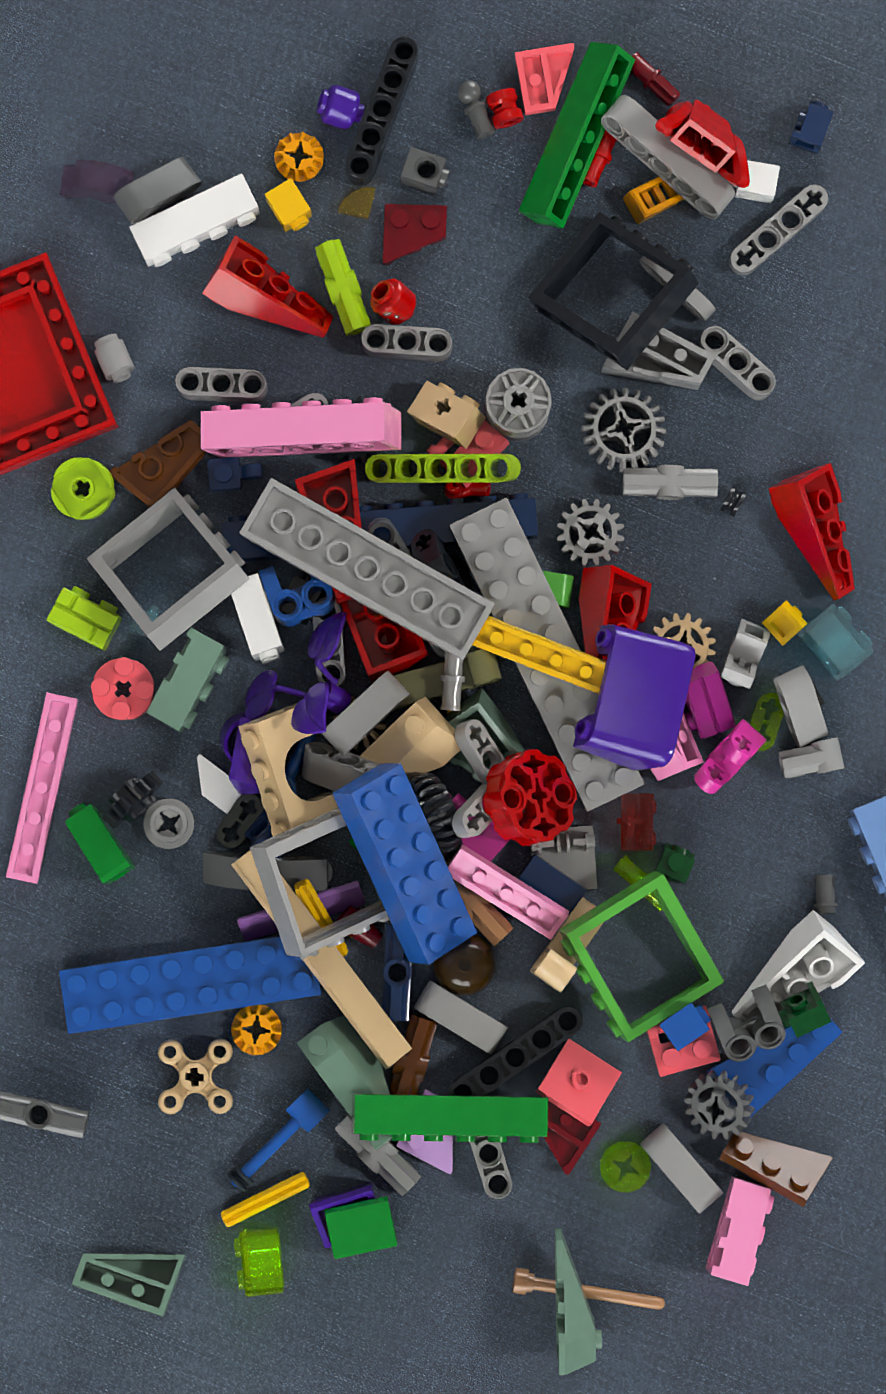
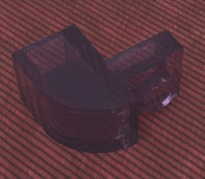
M77 160L76 164L64 165L60 196L68 199L91 197L107 204L116 203L113 199L114 195L121 188L133 182L134 172L106 162Z

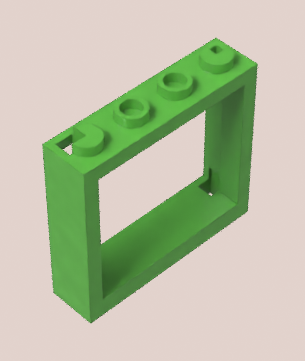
M655 870L559 929L563 937L560 942L565 953L569 957L574 956L579 965L576 970L578 976L584 984L589 982L594 991L591 994L593 1002L600 1011L605 1010L610 1019L606 1021L608 1028L612 1030L616 1038L620 1036L628 1043L724 983L723 978L664 874ZM653 892L702 979L628 1024L579 937Z

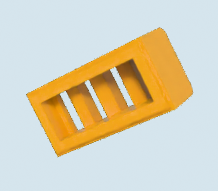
M660 177L630 190L623 197L628 210L637 224L685 200L679 194L677 195L675 190ZM662 184V186H663L665 192L667 193V195H668V197H669L670 199L667 200V199L665 198V196H664L662 190L660 189L659 185ZM648 191H651L658 205L654 204Z

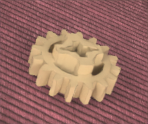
M674 613L672 622H669L664 617L661 619L663 628L654 626L652 631L657 636L663 637L668 630L679 627L677 635L672 638H666L680 641L684 634L685 644L695 649V657H700L694 664L693 669L698 665L709 662L706 659L707 657L715 656L716 652L709 649V646L714 644L716 640L714 638H707L706 635L711 628L706 627L702 629L700 627L701 618L693 623L690 621V613H687L683 620H680L678 614ZM691 630L699 636L702 645L694 641L691 636Z

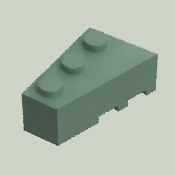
M82 1254L72 1285L164 1318L186 1256L179 1254Z

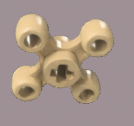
M221 1038L215 1039L208 1046L206 1055L199 1060L188 1058L184 1053L183 1046L177 1040L168 1039L160 1044L158 1048L160 1060L165 1064L174 1066L179 1073V1081L176 1086L163 1091L159 1096L158 1105L162 1112L170 1115L176 1114L183 1107L185 1098L191 1093L203 1095L208 1102L209 1108L214 1113L223 1114L231 1109L233 1105L231 1093L226 1089L216 1086L212 1079L214 1068L219 1064L226 1063L232 1057L233 1048L230 1042ZM220 1045L225 1048L226 1053L224 1057H218L215 1054L216 1046ZM168 1046H173L176 1049V1055L173 1058L166 1055L165 1051ZM192 1068H198V1073L204 1075V1079L198 1081L199 1085H194L193 1080L187 1077L188 1073L193 1072ZM221 1095L226 1099L225 1106L219 1107L216 1105V1096ZM167 1096H173L176 1099L175 1107L167 1106Z

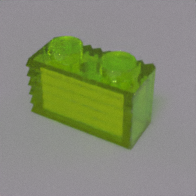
M279 1226L240 1230L239 1238H234L236 1258H242L243 1270H237L239 1290L245 1289V1297L284 1293L285 1285Z

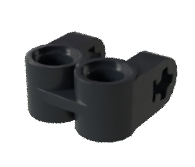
M424 529L414 536L411 542L413 558L475 592L466 564L457 555H448L445 552L442 539L433 530Z

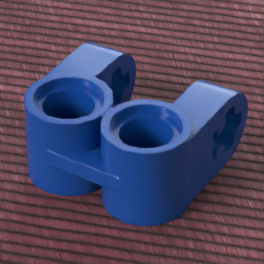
M273 566L258 571L272 612L277 622L283 626H296L304 619L313 616H324L334 608L335 597L331 586L310 575L311 580L306 582L305 585L292 590H282ZM322 591L326 594V599L319 604L312 603L310 601L311 595L314 592ZM286 602H294L296 604V609L291 614H282L280 608Z

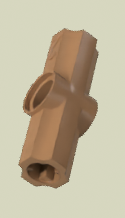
M450 858L446 861V864H447V865H448L449 862L451 861ZM454 880L473 924L495 946L514 929L511 923L491 902Z

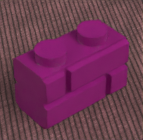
M710 661L696 666L692 670L685 702L689 712L684 715L690 730H695L700 738L705 739L716 735L717 732H724L734 728L736 724L719 670Z

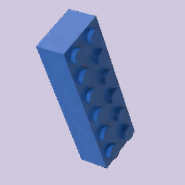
M381 763L332 793L409 962L429 965L477 933L401 763Z

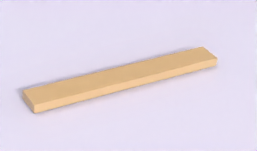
M250 850L231 865L275 922ZM281 875L301 937L321 929ZM324 946L318 949L319 954L316 956L304 958L303 961L385 1069L392 1066L412 1049L335 946Z

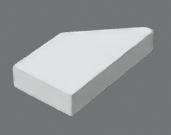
M199 754L197 762L202 795L228 814L242 794L237 792L225 772Z

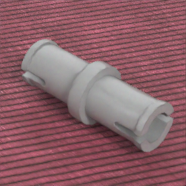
M446 651L444 675H440V681H443L442 706L440 710L461 711L462 683H465V676H462L463 661Z

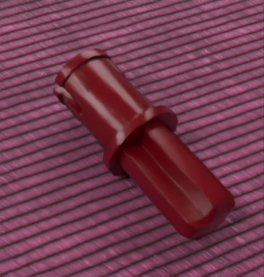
M639 52L633 54L632 57L635 59V62L630 72L644 84L643 88L645 90L647 88L651 90L665 105H672L679 98V91L661 75L662 71L660 69L656 70Z

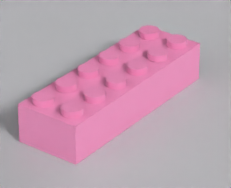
M376 397L364 398L363 403L354 404L349 399L333 400V405H321L320 401H303L302 406L291 407V403L287 402L272 403V408H261L259 404H243L241 409L230 410V406L215 405L211 407V411H201V449L219 458L401 450V412L393 408L390 403L383 402L382 398Z

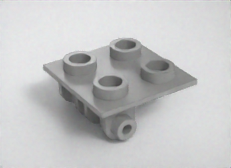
M593 826L569 827L567 831L556 835L552 841L531 845L532 856L534 853L586 889H597Z

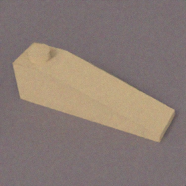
M424 697L416 701L360 757L379 764L401 763L408 780H410L413 776L425 774L444 766L461 749L455 740V729L432 703Z

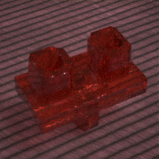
M625 793L621 795V818H616V824L621 825V850L653 851V846L656 844V833L653 831V815L656 813L657 806L654 794Z

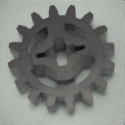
M710 1070L707 1076L700 1074L695 1082H692L689 1086L688 1091L690 1093L684 1098V1102L691 1105H689L685 1112L695 1116L691 1122L692 1125H697L698 1123L702 1125L700 1133L704 1134L707 1130L712 1131L713 1139H716L719 1133H722L725 1139H729L732 1133L739 1135L744 1129L743 1127L746 1128L750 1123V1116L755 1111V1107L749 1104L754 1099V1096L745 1094V1090L748 1087L747 1084H742L741 1086L737 1084L739 1076L735 1075L732 1079L727 1078L726 1070H723L719 1076L716 1075L714 1070ZM714 1087V1090H713V1091H712V1090H707L705 1093L702 1092V1091H704V1090L707 1089V1088Z

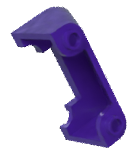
M613 624L600 626L595 643L599 654L607 656L595 713L585 716L576 724L573 747L634 771L663 767L670 762L675 752L695 661V649L680 641Z

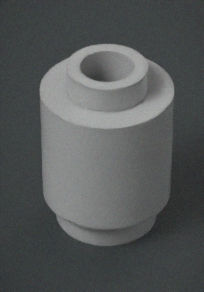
M109 334L98 339L94 343L96 348L94 353L106 380H113L114 383H119L130 378V372L134 370L135 366L124 341L119 339L117 334Z

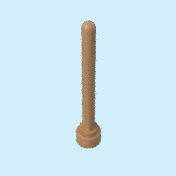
M516 1267L512 1293L525 1295L526 1292L532 1293L533 1290L555 1293V1280L535 1277L534 1273H529V1269ZM582 1284L588 1299L657 1310L665 1306V1301L661 1297Z

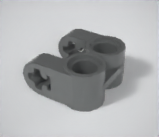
M766 984L751 990L757 1007L748 1014L747 1020L740 1018L729 1019L722 1003L707 1008L725 1054L732 1061L741 1062L749 1059L755 1053L756 1047L767 1050L774 1049L781 1045L785 1039L784 1026Z

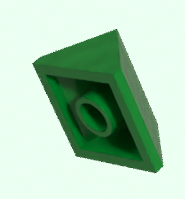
M387 1196L324 1209L334 1260L398 1245Z

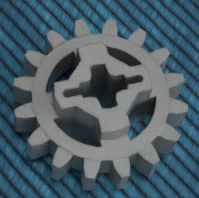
M583 499L581 508H578L574 503L570 505L571 515L566 512L562 513L561 517L566 523L557 524L556 529L563 531V534L559 535L556 539L557 542H565L566 545L561 549V552L563 554L570 551L572 553L571 562L580 558L581 566L585 567L588 560H592L594 567L599 565L600 558L607 563L610 562L609 552L618 554L619 548L615 545V542L622 543L624 541V537L617 534V532L624 529V524H616L615 521L620 514L617 512L611 515L609 513L611 507L609 503L604 508L599 507V499H595L593 506H589L587 500ZM585 513L596 514L594 518L590 519L578 517ZM605 521L610 526L611 539L604 533L603 524ZM593 526L596 528L595 535L598 538L591 537L588 540L584 537L585 531L582 528L589 530ZM570 527L577 534L578 541L575 546L570 539ZM597 546L603 549L597 553H585L586 549Z

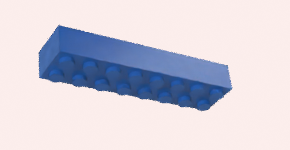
M280 937L59 971L68 1034L322 995L321 983L303 959L301 960L297 956L286 955Z

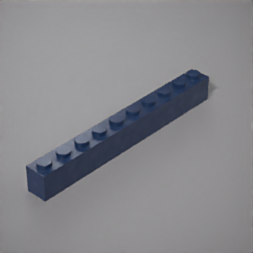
M526 493L509 495L508 501L527 540L537 539L538 527L535 498H528ZM497 496L479 497L478 502L466 503L464 498L447 500V505L434 506V501H420L415 503L416 507L403 508L402 503L384 505V510H372V506H359L361 528L368 531L369 524L374 519L382 517L389 519L395 525L408 549H411V542L414 536L424 529L433 530L442 539L444 546H456L458 544L449 525L498 502ZM247 516L228 517V522H221L222 535L231 545L226 549L229 554L235 550L244 562L281 559L239 534L247 520ZM380 526L372 534L385 541L390 537L391 533L388 528Z

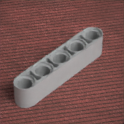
M626 95L619 96L601 118V124L604 129L702 215L709 219H717L735 196V190L731 184L721 175L713 172L672 143L670 136L665 137L657 132L655 124L658 120L634 99Z

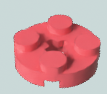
M122 657L110 660L98 669L91 684V691L95 705L104 715L120 721L134 720L147 712L154 699L155 685L151 673L143 664ZM130 682L132 686L128 690L131 694L127 698L124 695L116 696L115 692L118 690L117 683L125 684Z

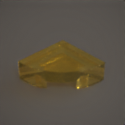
M363 187L352 192L343 199L338 213L369 220L376 188Z

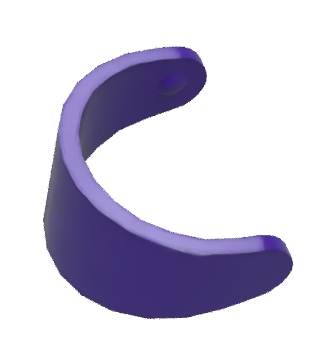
M244 713L230 717L224 723L220 732L221 748L231 763L232 757L228 751V738L231 731L239 725L240 717L247 718Z

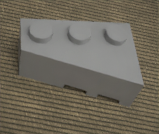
M635 312L631 313L617 339L618 342L640 315ZM662 328L628 370L607 358L601 373L698 390L716 356Z

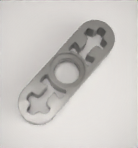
M642 256L639 260L641 266L663 287L673 277V274L646 257ZM696 288L682 304L696 318L703 322L716 310L713 304Z

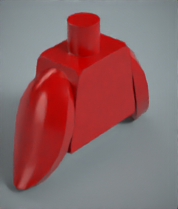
M696 99L692 103L689 101L679 102L673 105L665 116L656 122L657 132L665 137L670 136L672 143L713 172H718L728 182L737 187L745 188L749 186V168L742 140L732 133L729 122L714 112L709 105L703 104Z

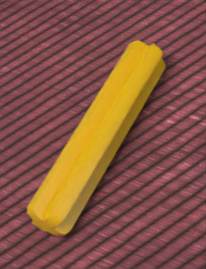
M308 879L296 882L294 889L298 898L319 926L323 928L332 924L333 921ZM345 942L335 946L342 956L348 954Z
M300 1172L223 1210L221 1218L227 1227H231L309 1188L310 1182L306 1174Z

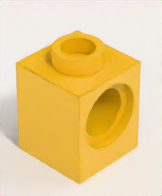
M292 178L265 193L266 202L285 232L291 229L298 231L309 223L308 219L312 217L311 209Z

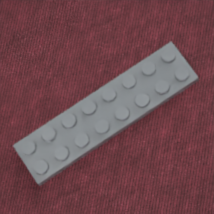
M273 478L269 480L239 532L244 538L462 661L465 659L495 606L493 602Z

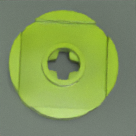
M82 457L72 458L61 464L55 471L51 497L58 510L66 516L77 520L97 518L109 508L111 501L115 498L113 477L109 470L98 461ZM79 481H82L84 484H90L89 494L86 497L83 494L76 495L75 491L78 490L77 483Z

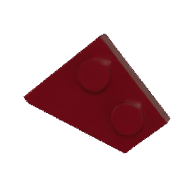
M385 204L383 265H390L393 261L403 256L412 255L421 251L423 247L445 240L447 206Z
M548 1101V1133L544 1139L564 1173L569 1176L601 1123L594 1119L593 1123L588 1127Z

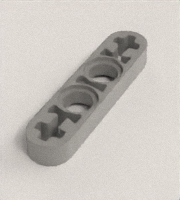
M809 185L733 250L729 259L732 271L741 276L748 275L822 213L828 203L826 190L819 185ZM807 194L811 196L818 194L820 196L818 201L820 206L812 204L806 209L804 214L801 207L809 199ZM787 212L796 214L799 218V224L794 228H787L782 223L781 218L783 214ZM764 232L771 233L775 237V245L771 248L762 247L758 241L759 235ZM752 243L756 253L748 262L750 266L747 267L745 264L737 265L738 254L746 256L752 250V247L748 244Z

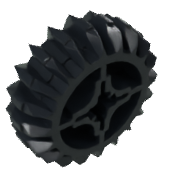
M432 773L418 774L411 777L409 782L443 857L452 854L453 851L458 850L459 846L462 845V838L456 835L452 827L456 804L453 803L451 794L447 792L446 786L441 783V780Z

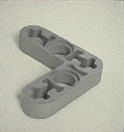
M476 719L459 723L454 733L457 745L482 782V785L453 816L452 827L460 838L478 836L492 822L491 817L485 813L482 807V798L487 788L486 776L493 765L505 760L484 725ZM484 753H487L490 757L491 764L489 769L483 763ZM473 816L476 817V818L471 819L470 821H469V819H468V817H473Z

